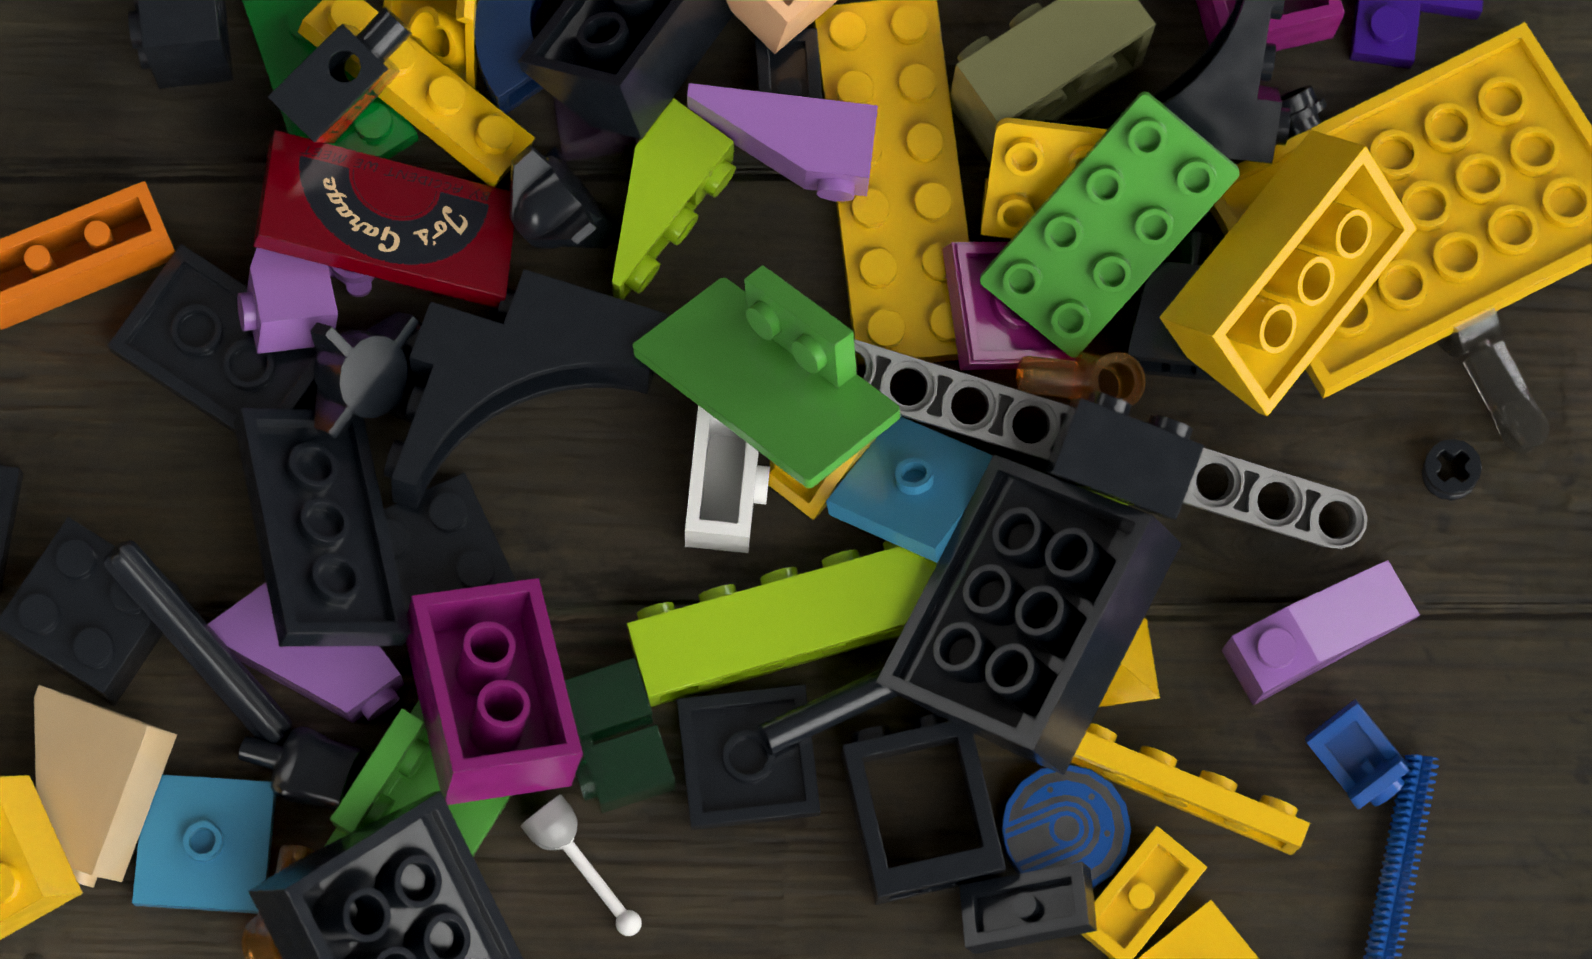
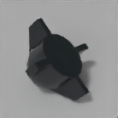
M529 145L511 160L509 217L517 231L533 247L538 249H555L559 247L607 248L620 236L621 226L599 207L588 189L569 169L563 154L556 147L543 156L532 145Z
M396 312L366 331L351 329L341 334L332 326L316 322L310 332L317 353L313 368L315 384L317 386L314 428L320 434L336 439L352 415L376 418L389 412L398 419L412 423V421L405 419L408 403L402 398V395L406 389L409 371L406 356L401 347L419 324V321L414 316Z

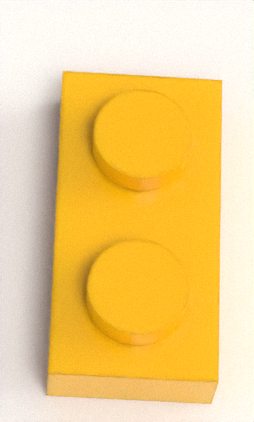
M1156 826L1094 902L1097 931L1081 935L1110 959H1133L1207 869V866L1161 828Z

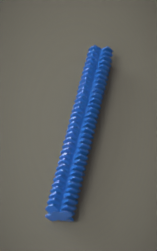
M1418 754L1404 755L1409 771L1401 777L1404 785L1396 793L1397 799H1394L1396 806L1393 807L1395 814H1391L1393 822L1389 824L1392 830H1388L1390 837L1386 839L1388 845L1385 846L1387 853H1384L1385 861H1382L1384 869L1380 870L1383 877H1379L1380 884L1377 885L1379 892H1376L1377 900H1374L1376 908H1373L1374 916H1371L1373 924L1369 925L1371 932H1368L1370 940L1366 941L1368 947L1365 948L1367 953L1363 956V959H1394V957L1402 956L1401 953L1396 952V949H1403L1404 946L1397 944V941H1405V938L1400 937L1399 933H1406L1407 930L1401 929L1400 926L1408 925V922L1403 921L1402 917H1409L1410 914L1403 911L1404 909H1411V906L1405 905V902L1413 901V898L1406 895L1414 893V890L1408 889V886L1416 885L1415 882L1410 881V878L1417 877L1416 874L1411 873V870L1419 869V867L1413 865V862H1420L1421 859L1415 858L1414 855L1422 854V851L1416 850V847H1421L1424 843L1417 842V839L1425 838V835L1419 834V831H1424L1427 828L1420 826V824L1428 822L1427 819L1422 818V815L1427 816L1430 814V812L1423 809L1424 807H1431V804L1425 803V800L1433 798V796L1426 795V793L1434 791V788L1428 787V784L1436 783V781L1429 778L1430 776H1437V773L1431 772V769L1439 768V765L1432 764L1433 761L1439 760L1438 758Z

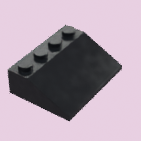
M994 454L876 683L1014 754L1064 775L1181 543L1151 514Z
M441 791L432 792L300 858L248 891L282 959H523Z

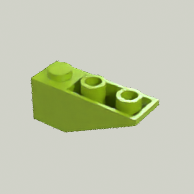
M674 98L660 114L643 139L635 146L612 278L613 297L624 300L631 290L640 294L650 284L661 265L656 260L659 254L670 241L677 246L686 238L699 216L694 212L696 207L707 193L714 198L717 197L736 171V167L731 164L734 157V141Z

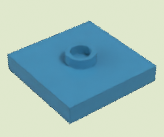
M900 416L898 421L876 437L875 441L863 453L827 499L828 514L937 563L993 455Z
M162 775L138 839L132 903L135 906L259 914L248 891L269 879L276 795L271 789V782Z

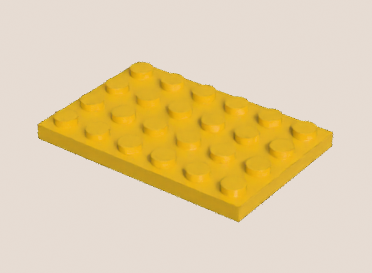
M1524 22L1288 139L1285 146L1276 145L1272 164L1247 160L1237 164L1240 173L1239 177L1210 209V212L1226 236L1308 133L1313 130L1365 145L1417 228L1416 231L1305 369L1324 399L1592 263V125L1530 28Z

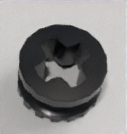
M1457 439L1442 440L1431 448L1424 460L1422 477L1425 486L1429 489L1430 493L1436 495L1439 499L1461 500L1472 492L1480 478L1482 470L1480 456L1474 447L1465 441ZM1443 457L1451 462L1459 457L1466 463L1462 471V475L1466 480L1462 483L1454 477L1446 482L1438 477V473L1442 465L1438 458Z

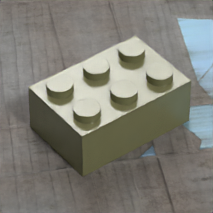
M1055 0L1044 8L1040 3H1035L1021 11L1009 23L1010 30L993 41L988 36L981 37L968 45L958 55L959 63L955 67L950 92L951 109L991 163L995 128L1001 119L1017 118L1045 122V119L1057 121L1140 67L1156 23L1139 0Z

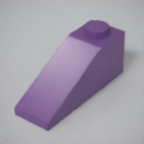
M689 83L687 108L733 140L734 145L803 189L816 190V194L820 198L845 202L853 200L854 195L867 197L878 105Z
M256 248L250 266L247 292L238 293L237 296L238 314L242 331L253 330L257 354L315 347L310 330L316 322L332 326L336 329L338 318L328 265Z
M1387 560L1293 603L1236 633L1228 640L1222 652L1252 705H1255L1416 619L1420 614L1390 562Z

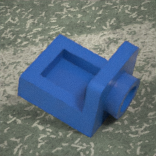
M1356 699L1305 737L1306 743L1346 791L1350 801L1357 809L1362 808L1368 802H1371L1374 807L1383 804L1393 797L1404 785L1401 777L1409 771L1404 758Z

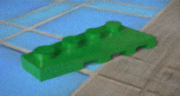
M242 0L273 91L317 49L316 46L299 34L298 30L303 19L322 0ZM345 71L350 81L355 79L352 75ZM377 97L335 143L327 144L390 159L419 141L417 131L407 119ZM280 109L288 133L310 139Z

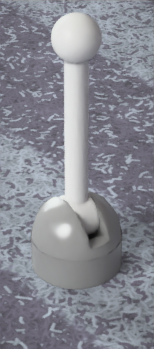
M562 794L558 795L528 818L520 827L530 840L540 848L552 851L563 849L616 917V928L619 933L624 936L635 935L639 932L642 925L640 916L635 911L626 910L573 842L577 832V818L572 807Z

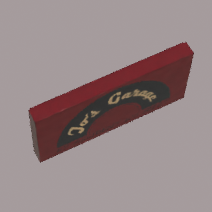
M275 130L269 142L253 247L498 308L500 301H504L506 298L514 225L509 217L510 191L327 143L313 142L308 138Z

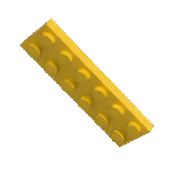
M876 0L832 5L813 21L814 28H817L823 99L878 105L867 197L854 195V199L851 201H836L854 339L930 363L958 360L942 249L951 242H969L937 0ZM855 353L857 371L865 370L864 360L859 354Z

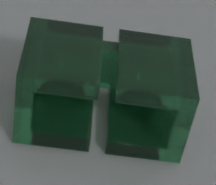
M635 658L564 680L584 761L579 762L575 773L584 801L597 798L601 813L603 814L675 790V778L657 725L594 745V742L653 723L651 716L653 712Z

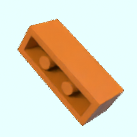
M145 181L0 239L1 330L151 270L170 260L175 253V249Z

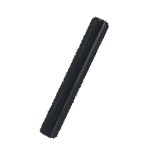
M128 540L115 546L103 560L104 566L256 738L274 744L279 742L291 729V718L135 541Z

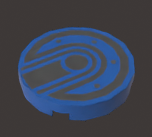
M1069 765L1064 775L1049 768H1043L1022 781L1005 806L1000 832L1005 856L1017 874L1082 861L1091 868L1092 886L1094 889L1114 874L1127 854L1131 825L1126 803L1111 782L1091 769Z

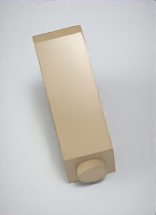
M38 685L34 696L36 791L77 882L89 887H94L97 877L122 882L177 734L73 695Z

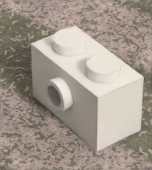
M699 405L685 525V547L748 553L753 504L766 505L770 466L758 465L759 451Z

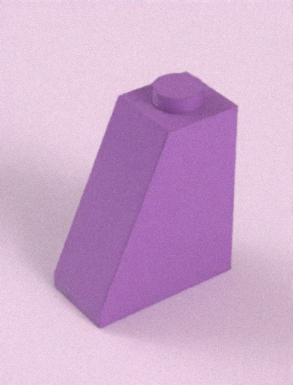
M266 583L208 623L211 629L242 663L351 723H354L363 715L368 721H371L384 714L399 701L400 697L396 692L405 686L401 674L380 646L279 647Z

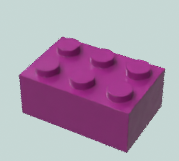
M539 578L412 596L407 613L411 634L406 639V645L439 788L447 805L571 786L583 753Z

